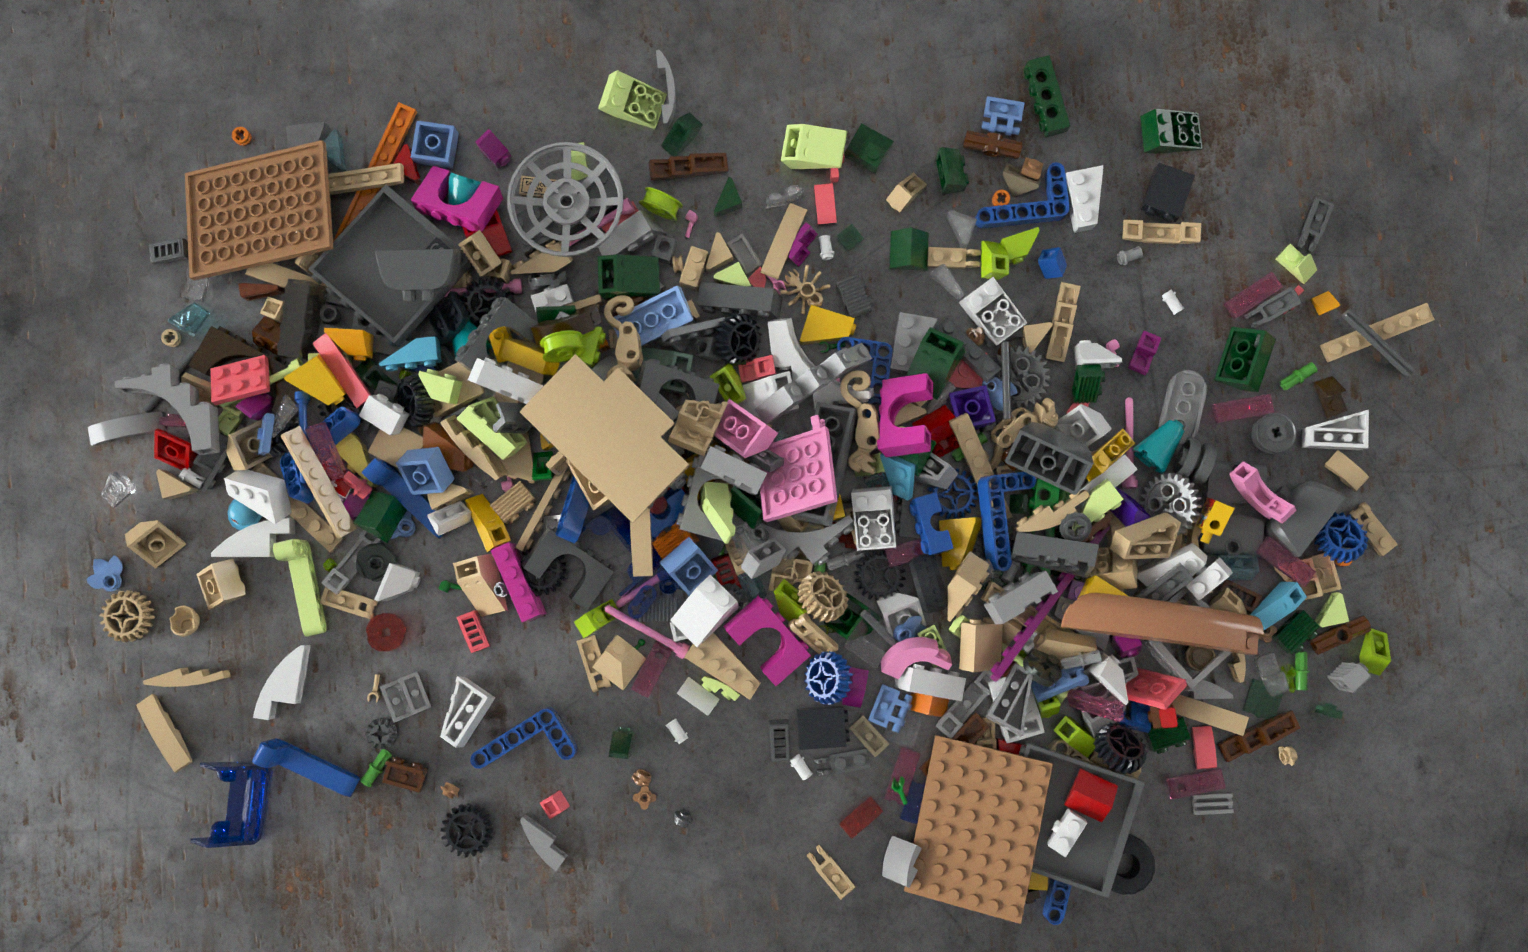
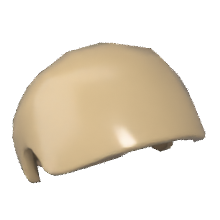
M185 605L176 607L174 609L175 614L169 618L171 630L175 635L187 637L198 629L200 617L191 607Z
M1189 646L1185 652L1187 665L1198 672L1215 658L1214 650L1209 648Z

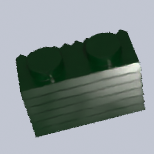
M1100 364L1077 365L1072 386L1074 403H1096L1098 395H1102L1101 382H1105V371H1102Z
M1297 610L1277 629L1272 638L1286 653L1296 654L1304 648L1303 643L1307 639L1312 640L1318 634L1317 630L1320 626L1305 610Z
M1177 716V727L1153 729V725H1151V730L1148 733L1144 732L1150 751L1161 754L1167 752L1168 747L1173 745L1176 748L1182 747L1187 744L1186 741L1191 740L1186 722L1182 716Z

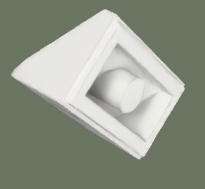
M458 501L427 514V517L438 535H442L471 521V511L461 501Z
M690 677L686 679L677 692L679 696L707 716H709L720 700Z

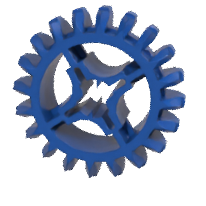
M959 468L955 469L958 473L955 479L961 481L966 489H959L953 480L946 491L937 493L938 499H947L952 509H948L940 503L942 511L939 513V516L942 517L944 513H947L946 519L948 520L951 518V514H953L954 519H958V513L962 518L965 517L964 510L970 514L972 511L969 506L976 507L972 500L979 499V497L973 496V493H978V489H972L976 482L970 484L969 480L972 479V476L970 475L965 478L966 471L959 475ZM928 487L927 491L936 493L938 492V487ZM951 488L953 489V492L959 493L958 495L954 496L955 499H953L952 496L944 494L950 492ZM968 495L966 503L958 509L959 497Z
M1334 512L1315 538L1317 540H1315L1314 544L1320 546L1318 551L1323 550V557L1330 556V561L1336 559L1338 564L1343 561L1345 563L1355 561L1364 554V550L1368 546L1366 543L1369 538L1365 536L1367 531L1362 530L1364 524L1359 525L1357 523L1358 518L1351 519V514L1345 517L1344 512L1339 514Z
M821 652L816 654L814 658L809 659L810 664L806 665L808 672L804 673L807 676L804 682L808 684L806 690L810 691L809 696L814 697V701L829 705L842 701V698L847 697L846 692L851 690L849 684L853 683L850 680L853 674L849 673L851 666L846 665L848 660L842 659V655L835 652Z

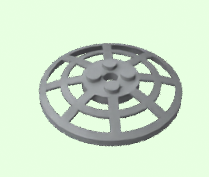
M572 142L549 144L528 155L515 170L507 195L509 215L520 236L533 248L543 253L560 257L585 254L604 243L619 223L624 201L619 176L611 163L598 151ZM563 151V162L550 165L542 171L534 163L538 158L548 153ZM571 151L588 154L600 163L592 171L581 164L571 162ZM529 168L536 177L529 186L527 197L515 196L518 182L524 171ZM564 169V178L552 182L547 177L553 171ZM571 169L581 171L587 174L588 177L582 183L571 179ZM605 169L609 171L615 182L618 197H606L605 188L599 179L600 174ZM541 181L547 187L544 197L533 198L535 189ZM593 182L596 183L601 198L590 199L587 188ZM565 197L572 199V203L569 206L561 204ZM515 204L527 206L528 215L534 225L527 233L522 229L517 219ZM618 205L614 221L609 230L604 234L598 226L604 218L606 206ZM533 206H544L547 216L541 222H538ZM601 206L594 223L586 217L589 208ZM554 221L563 225L562 235L554 234L545 228ZM581 222L587 228L581 233L570 235V225ZM541 232L551 239L562 241L561 251L547 249L537 244L532 238ZM590 233H593L599 239L584 249L569 252L570 241L582 239Z

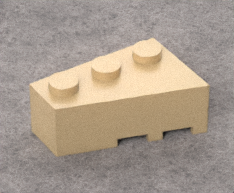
M1165 512L1116 530L1110 549L1123 559L1170 558L1181 522Z

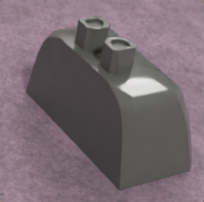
M459 249L375 250L383 283L388 288L402 290L404 301H415L416 290H422V300H435V289L453 286L459 274L462 250Z
M1037 422L1026 424L1020 429L1005 459L1007 464L1073 495L1079 492L1093 465L1091 452L1085 444L1050 426Z
M1315 481L1299 483L1291 490L1281 486L1275 494L1294 505L1296 512L1283 524L1274 518L1268 519L1265 525V533L1271 543L1285 558L1300 557L1346 496Z

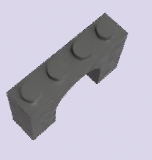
M504 297L497 298L492 303L490 312L481 318L479 327L469 334V340L465 346L463 345L458 349L455 360L471 372L477 358L483 361L485 357L489 358L486 351V341L493 330L506 326L523 340L531 342L534 339L531 327L539 323L509 299Z
M656 359L642 362L636 386L655 404L660 388L669 380L682 384L689 394V400L698 402L709 401V404L715 403L720 384L715 383L714 379L697 377L696 373L691 371H679V368L674 365H661V362Z
M548 526L521 565L540 579L556 557L563 554H572L579 557L583 564V574L570 593L569 598L588 610L614 573L610 569L611 564L604 559L599 561L594 558L596 554L586 548L584 551L579 548V542L572 543L556 536L557 527L551 529Z

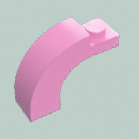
M1244 461L1229 474L1233 484L1243 498L1269 520L1274 518L1283 524L1296 512L1294 505L1278 497L1264 484L1258 469Z
M913 637L893 645L885 653L880 663L883 673L899 679L905 669L915 662L926 661L949 670L952 666L950 654L946 650L938 648L937 640L926 637Z

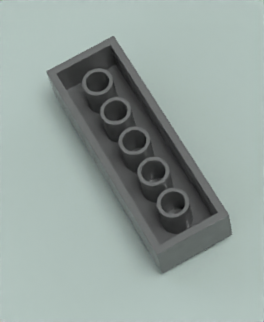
M605 169L600 174L599 179L605 188L606 197H618L615 182L609 171ZM593 182L587 188L590 199L601 198L596 183ZM565 197L561 204L569 206L572 203V199ZM618 205L606 206L605 215L617 209ZM533 206L534 214L538 222H541L547 216L544 206ZM601 206L589 208L586 217L594 223ZM527 209L516 214L525 233L534 227ZM511 218L507 219L506 222L521 250L529 258V255L537 249L529 245L520 236ZM553 221L545 229L554 234L562 235L563 225ZM581 222L570 225V235L585 228V226ZM541 232L532 238L533 241L543 247L554 240L543 235Z
M817 402L814 416L819 415L820 419H824L825 426L829 429L838 501L857 426L858 413L854 408ZM837 502L791 516L795 520L831 527Z

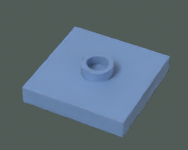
M266 413L262 417L261 428H258L257 439H259L257 455L265 456L270 452L274 414Z

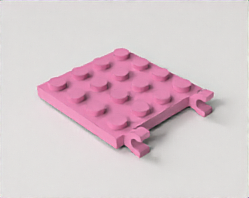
M819 415L811 417L813 430L777 442L773 440L768 447V450L784 458V465L772 472L761 468L762 471L767 473L760 487L764 521H774L838 502L829 429L825 426V420L820 419Z

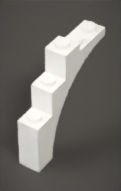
M792 318L768 321L771 355H773L774 365L779 367L780 370L792 369L793 381H795L806 371L815 367V365L808 359L800 347L794 332ZM834 380L813 394L815 410L817 402L837 406L838 401L839 404L848 403L841 395V382ZM848 385L850 394L861 403L868 402L874 396V388L855 391L852 386Z

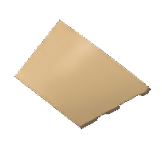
M685 400L668 442L705 456L728 403L709 404V401Z
M527 431L525 434L521 433L527 443L515 455L504 460L498 455L497 457L507 471L506 476L513 479L528 480L529 483L534 484L535 481L532 480L533 462Z
M801 549L794 559L786 561L782 558L781 562H779L780 564L772 568L769 583L770 591L775 590L783 579L794 585L797 582H802L812 572L813 564Z
M1324 553L1274 567L1275 571L1286 582H1297L1307 596L1305 600L1323 596V593L1342 589L1335 563L1330 561V556L1323 557Z

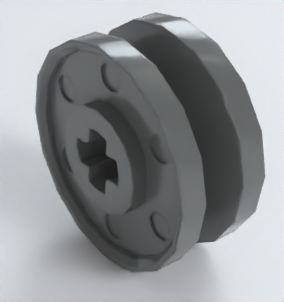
M1270 413L1263 416L1254 423L1251 430V439L1254 446L1262 453L1269 455L1279 454L1291 448L1297 435L1296 426L1293 421L1280 413Z

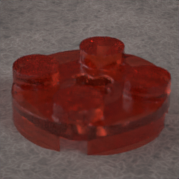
M382 613L374 616L368 622L366 627L367 641L377 651H392L403 643L407 628L402 619L397 615ZM389 628L390 636L383 637V631L381 630Z

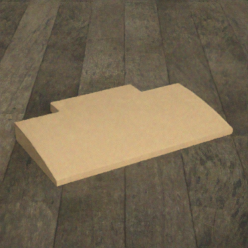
M575 354L520 411L632 523L689 467V464L661 438L675 423L619 368L603 381Z

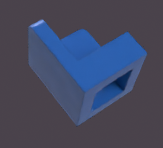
M1061 248L1042 250L1038 263L1044 278L1063 277L1067 263Z

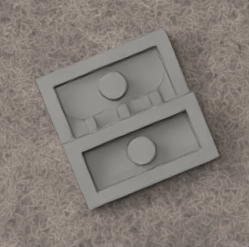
M417 671L380 686L394 723L431 708Z
M892 836L885 853L882 876L910 888L918 871L913 866L922 848Z

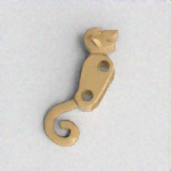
M619 295L609 300L604 308V316L607 322L619 331L615 349L617 365L607 372L606 377L608 378L619 368L632 382H636V378L631 371L640 368L643 362L640 335L633 323L625 321L622 324L612 316V310L618 304H626L623 308H616V312L620 316L629 315L635 306L632 298L626 295Z
M856 370L845 375L840 384L841 395L849 404L857 409L858 413L855 433L858 450L851 454L848 464L857 473L862 470L863 473L867 472L873 475L876 469L870 462L874 463L877 460L871 455V451L877 448V440L880 436L878 427L879 416L874 405L870 403L862 404L850 394L848 384L853 378L860 377L863 380V383L860 385L857 383L853 384L852 388L855 391H864L871 383L870 376L866 372ZM866 409L871 411L870 418H867L864 414ZM871 436H874L876 438L875 445L871 444L869 441Z
M1045 398L1041 405L1037 402L1033 412L1022 407L1017 408L1011 412V419H1003L994 427L991 432V439L996 443L993 457L989 462L992 470L999 465L1003 449L1008 448L1014 443L1020 429L1024 425L1031 422L1041 423L1052 428L1057 425L1058 414L1055 412L1053 400ZM1020 411H1023V412H1024V414H1022L1020 417L1016 418V415H1017L1018 412H1020ZM998 429H1003V431L997 437L996 431ZM984 450V452H985V454H986V457H987V459H988V461H989V455H988V453Z

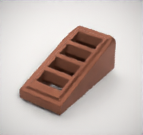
M238 283L240 297L247 301L284 293V289L278 285Z

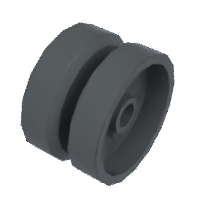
M1191 436L1188 437L1178 453L1174 465L1175 475L1181 474L1182 478L1189 477L1192 483L1203 485L1214 467L1217 457V446L1207 442L1201 446L1199 439Z

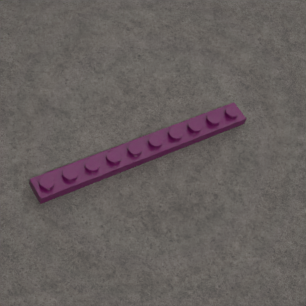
M1110 527L1103 531L1099 530L1094 534L1095 538L1088 543L1099 544ZM1064 572L1060 574L1057 579L1060 582L1056 586L1058 592L1047 594L1049 596L1045 602L1042 600L1035 608L1038 611L1034 617L1030 615L1024 623L1027 626L1023 632L1019 630L1013 638L1015 643L1012 648L1008 646L1002 653L1004 658L1001 663L997 661L990 671L993 673L990 678L993 681L997 682L1075 575Z

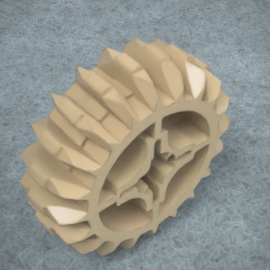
M818 571L810 573L802 580L798 587L797 595L800 596L798 602L803 603L801 609L805 608L807 614H811L813 619L818 618L819 622L825 621L827 623L842 616L848 606L847 601L849 599L846 597L847 591L843 590L844 585H840L839 579L835 580L833 574L828 576L827 572L821 573Z
M127 590L126 592L119 591L118 595L112 594L111 599L105 600L107 606L101 607L104 613L99 615L104 617V620L100 622L101 625H106L103 631H109L108 637H114L115 641L121 640L123 643L128 641L134 642L137 638H143V633L149 632L147 627L153 626L150 619L155 617L150 615V612H153L155 609L149 608L152 602L145 601V595L140 596V592L133 593L132 590ZM123 603V605H121L120 610L116 613V610L119 607V605ZM135 605H136V607L138 608L139 613L136 612V610H135ZM129 614L133 618L126 619V617H121V615ZM139 620L136 627L133 630H131V628H133L135 621Z

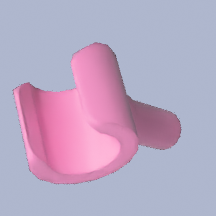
M691 210L685 216V219L690 221L685 234L686 238L690 237L692 227L698 220L697 214Z
M767 276L779 294L778 289L783 288L786 290L782 280L777 281L775 278Z
M1114 339L1109 341L1105 347L1116 354L1115 350L1120 348V345Z
M506 476L507 481L501 482L504 492H507L514 486L512 478Z

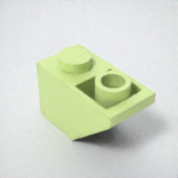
M427 369V372L419 371L418 375L431 399L451 404L458 403L462 381L456 380V376L446 373L444 376L438 375L439 371Z

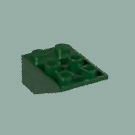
M1156 108L1140 116L1144 153L1162 154L1203 149L1199 114L1197 112Z
M619 254L597 256L599 294L604 300L612 299L619 295L639 297L660 294L658 257Z
M929 327L920 342L906 376L927 373L933 382V398L938 399L965 354L964 342Z

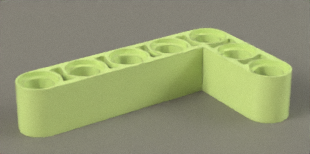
M290 539L274 543L273 552L275 558L278 561H288L304 635L308 637L325 633L327 630L323 606L320 604L321 596L308 541Z

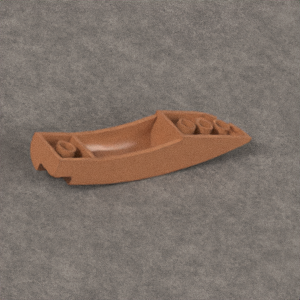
M1089 593L1078 597L1065 611L1061 627L1131 639L1196 646L1245 655L1257 654L1258 636L1263 634L1262 622L1256 616L1181 603L1105 593Z

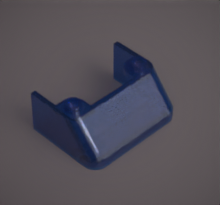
M616 506L596 516L582 528L578 540L591 530L596 535H605L612 530L632 554L630 520ZM652 545L654 573L662 566L659 563L662 559ZM632 563L628 566L627 572L633 582L619 593L620 597L627 595L649 577H633Z
M201 762L199 767L217 771L219 780L230 782L226 820L215 822L210 828L209 837L191 838L190 843L205 848L253 845L259 842L263 831L269 780L268 769L246 763Z

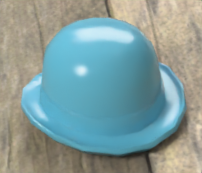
M236 499L229 505L228 520L238 530L254 525L262 518V515Z

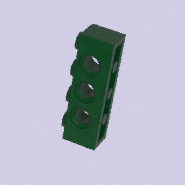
M1050 55L1027 61L1023 73L1025 79H1028L1030 84L1028 88L1029 94L1035 101L1034 111L1036 115H1039L1040 131L1044 132L1045 138L1067 132L1070 128V122ZM1036 77H1042L1045 82H1039ZM1046 94L1050 99L1045 100L1041 95ZM1047 112H1052L1055 115V117H1049L1047 115Z

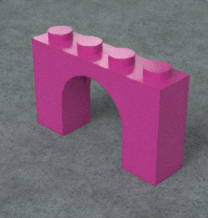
M433 166L411 198L414 208L422 215H428L437 220H444L455 226H463L471 231L480 230L483 232L503 200L499 186L482 181L474 195L467 202L460 205H448L443 201L449 189L450 171Z
M927 373L883 380L882 388H880L882 400L881 405H879L881 418L880 422H878L880 432L879 439L877 440L878 450L885 457L930 452L931 433L925 425L901 428L895 426V418L898 412L909 403L933 400L932 380Z
M508 542L492 549L491 553L521 622H530L546 615L547 612L540 596H535L527 583L520 563L523 557L520 550L515 548L517 544Z
M758 595L723 627L739 646L761 628L769 627L779 631L781 636L779 649L760 666L763 673L777 686L811 655L807 651L809 649L807 644L802 639L798 641L795 638L796 634L790 627H786L783 624L785 619L780 613H773L771 610L773 605L766 598L762 600Z

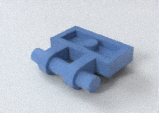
M987 96L983 117L991 119L990 122L983 121L981 129L988 130L991 133L995 131L1002 132L1009 136L1011 134L1019 135L1020 128L1013 127V123H1021L1025 102ZM997 119L1006 120L1007 125L996 124Z
M882 684L868 721L885 728L888 722L891 721L894 723L892 731L899 733L901 727H904L906 722L904 720L906 714L912 707L911 701L913 696L906 694L902 701L898 699L901 691ZM895 705L901 706L897 717L892 716Z

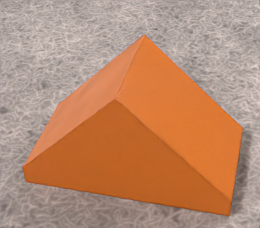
M914 692L910 693V696H913L910 709L912 711L942 717L947 711L949 699Z

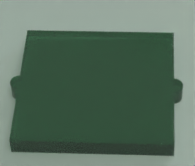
M1253 678L1243 711L1254 714L1257 718L1270 719L1275 717L1284 689L1271 685V682H1263Z

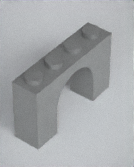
M698 454V457L694 456L692 468H695L693 476L689 475L687 487H689L688 495L684 494L681 505L684 506L683 513H679L676 524L679 525L678 529L723 541L707 516L701 511L697 502V495L701 486L711 479L720 478L699 468L704 456Z

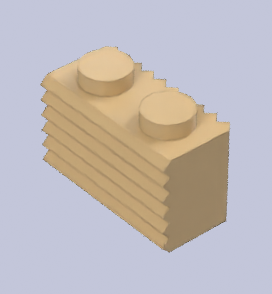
M480 230L459 243L461 250H463V253H466L470 263H473L472 266H475L479 276H483L502 263Z
M691 246L679 281L681 287L696 292L699 291L698 288L700 287L709 258L708 251Z
M519 481L490 506L504 523L508 524L510 522L512 524L520 518L519 514L525 510L527 512L532 509L537 499L526 485Z

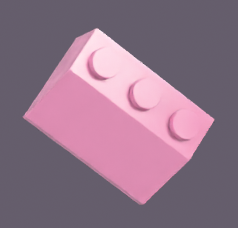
M729 399L714 436L744 458L767 450L778 433Z

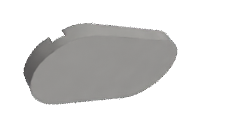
M1192 370L1181 371L1170 379L1159 420V427L1168 420L1174 421V419L1183 424L1185 432L1178 445H1183L1188 437L1194 438L1196 436L1207 395L1206 382H1204L1203 377L1198 372Z

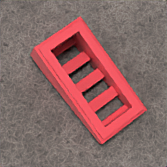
M477 610L457 617L471 653L490 647ZM467 619H474L473 622L467 624L465 623V620ZM474 625L477 626L476 629L471 630V631H468V629H467L468 627H471V626H474ZM479 632L480 636L471 639L470 635ZM482 639L483 643L473 646V642Z

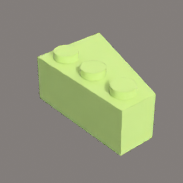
M494 396L469 405L456 419L502 460L515 455L527 443L521 433L494 432L492 426L501 418L496 407L498 401Z

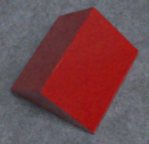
M155 429L154 458L180 470H183V468L192 469L193 461L198 453L192 451L191 441L169 431Z
M1080 768L1064 805L1102 823L1112 809L1118 785Z

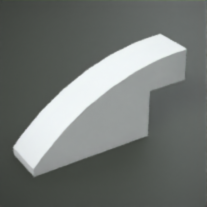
M1122 455L1103 474L1090 482H1086L1080 488V491L1086 490L1090 493L1092 488L1106 478L1114 487H1117L1138 469L1126 455ZM1086 500L1074 507L1078 513H1080Z
M284 518L276 524L267 520L248 526L223 541L211 552V557H275L273 544L276 543V534H295L296 520Z
M300 645L274 669L261 690L253 718L275 719L278 702L301 703L311 645Z

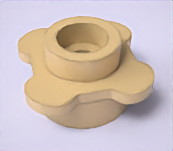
M1279 746V758L1284 765H1295V761H1297L1295 749L1291 746L1285 748Z

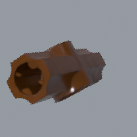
M967 130L963 147L982 151L983 154L991 157L1000 155L1019 159L1022 142L1003 138L1002 135L997 133L983 134Z
M1361 615L1315 636L1310 640V646L1319 655L1370 632L1371 625L1365 616ZM1340 630L1343 633V637L1341 640H1339L1337 636Z

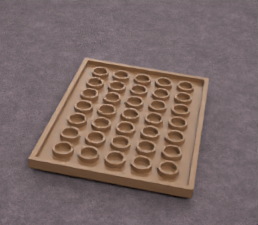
M323 140L185 173L190 279L195 281L334 249L326 143Z
M935 735L913 843L922 848L913 866L918 871L910 888L904 887V892L1021 924L1053 763Z

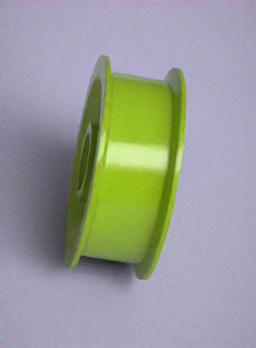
M646 187V194L643 200H639V204L657 216L676 221L678 209L683 208L682 203L667 193Z
M567 330L544 337L540 341V346L544 348L545 352L543 360L559 363L569 361L575 354L578 357L582 356L586 352V348L581 344L582 333Z

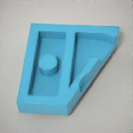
M883 453L880 454L889 485L892 486V493L907 501L913 498L915 464L897 456L885 457Z

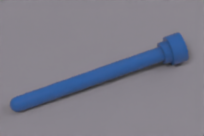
M304 391L295 392V401L299 405V426L307 438V405L311 401V395ZM300 472V482L302 484H306V481Z

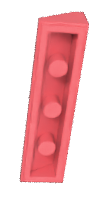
M326 333L323 334L312 344L355 407L358 408L366 402L371 393L339 346Z

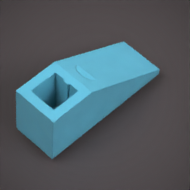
M435 336L416 338L380 362L379 366L386 369V371H396L398 367L414 369L417 368V365L423 364L425 367L436 366V363L442 362L440 341Z
M1280 582L1250 615L1256 616L1261 620L1264 631L1296 610L1307 596L1297 582Z

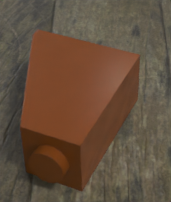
M437 422L424 426L423 448L439 447L449 469L464 472L473 467L474 462L455 444L443 426Z

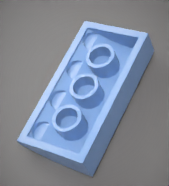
M675 286L635 306L629 315H617L614 317L622 324L625 321L634 324L640 335L641 346L661 337L668 329L681 327L693 321L689 305L682 288L679 286ZM614 328L617 337H619V331Z

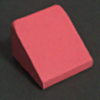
M560 790L540 802L549 819L570 807Z

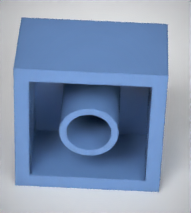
M417 121L411 152L412 160L419 165L453 169L459 132L453 125Z
M439 447L407 450L396 462L412 495L443 493L454 480Z
M690 537L685 539L659 562L688 596L709 575L713 576L718 571Z

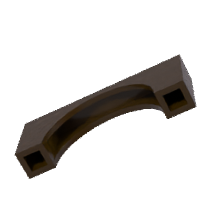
M211 326L188 366L211 377V368L222 366L229 361L239 358H254L265 355L268 358L269 370L272 375L287 368L290 363L285 361L282 364L278 361L279 357L269 352L266 355L262 353L263 349L253 343L251 346L245 344L246 340L238 335H235V337L228 335L230 333L229 330L221 326L218 329ZM283 378L275 382L276 399L272 411L291 421H295L299 414V405L295 401V392L303 390Z

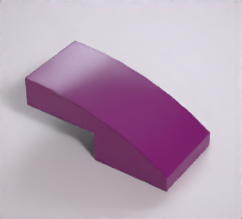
M807 223L798 232L789 253V258L798 267L811 253L807 247L818 235Z
M1143 331L1129 362L1128 369L1146 375L1153 356L1157 352L1161 337Z

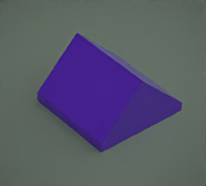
M986 385L949 393L954 416L958 417L967 413L975 430L996 422Z
M1115 487L1124 500L1121 501L1122 504L1115 510L1110 509V511L1125 527L1151 518L1134 498L1120 488Z

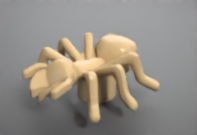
M809 265L805 266L803 283L800 282L799 273L793 269L794 273L788 272L791 277L785 275L786 282H783L786 287L791 286L796 287V289L780 291V294L786 295L799 292L788 305L795 304L801 297L802 314H805V301L809 307L811 305L820 307L823 303V296L819 292L831 287L830 284H827L820 288H815L813 284L816 283L821 275L820 271L811 282H806Z

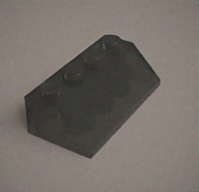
M288 279L285 287V303L282 307L283 319L280 324V341L277 344L279 356L308 361L309 353H319L312 343L317 339L322 319L320 317V310L325 306L327 287L311 281Z

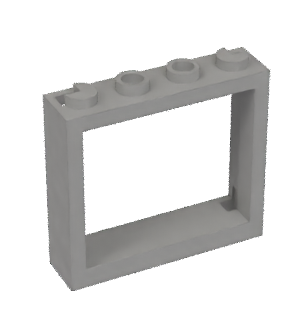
M1186 586L1166 600L1167 602L1176 603L1181 597H1184L1190 605L1210 608L1202 600L1198 601ZM1140 639L1142 644L1170 676L1186 680L1187 686L1183 690L1184 692L1193 689L1232 653L1222 651L1192 678L1161 642Z

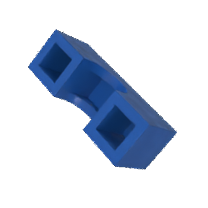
M671 488L663 495L667 501V508L664 512L654 514L650 511L652 539L656 538L664 528L674 525L679 513H683L684 506L681 504L685 492L682 488L675 491Z
M937 492L911 500L909 510L916 521L915 530L917 534H920L922 541L920 545L923 553L937 555L954 549L949 531H936L930 523L931 517L942 511Z

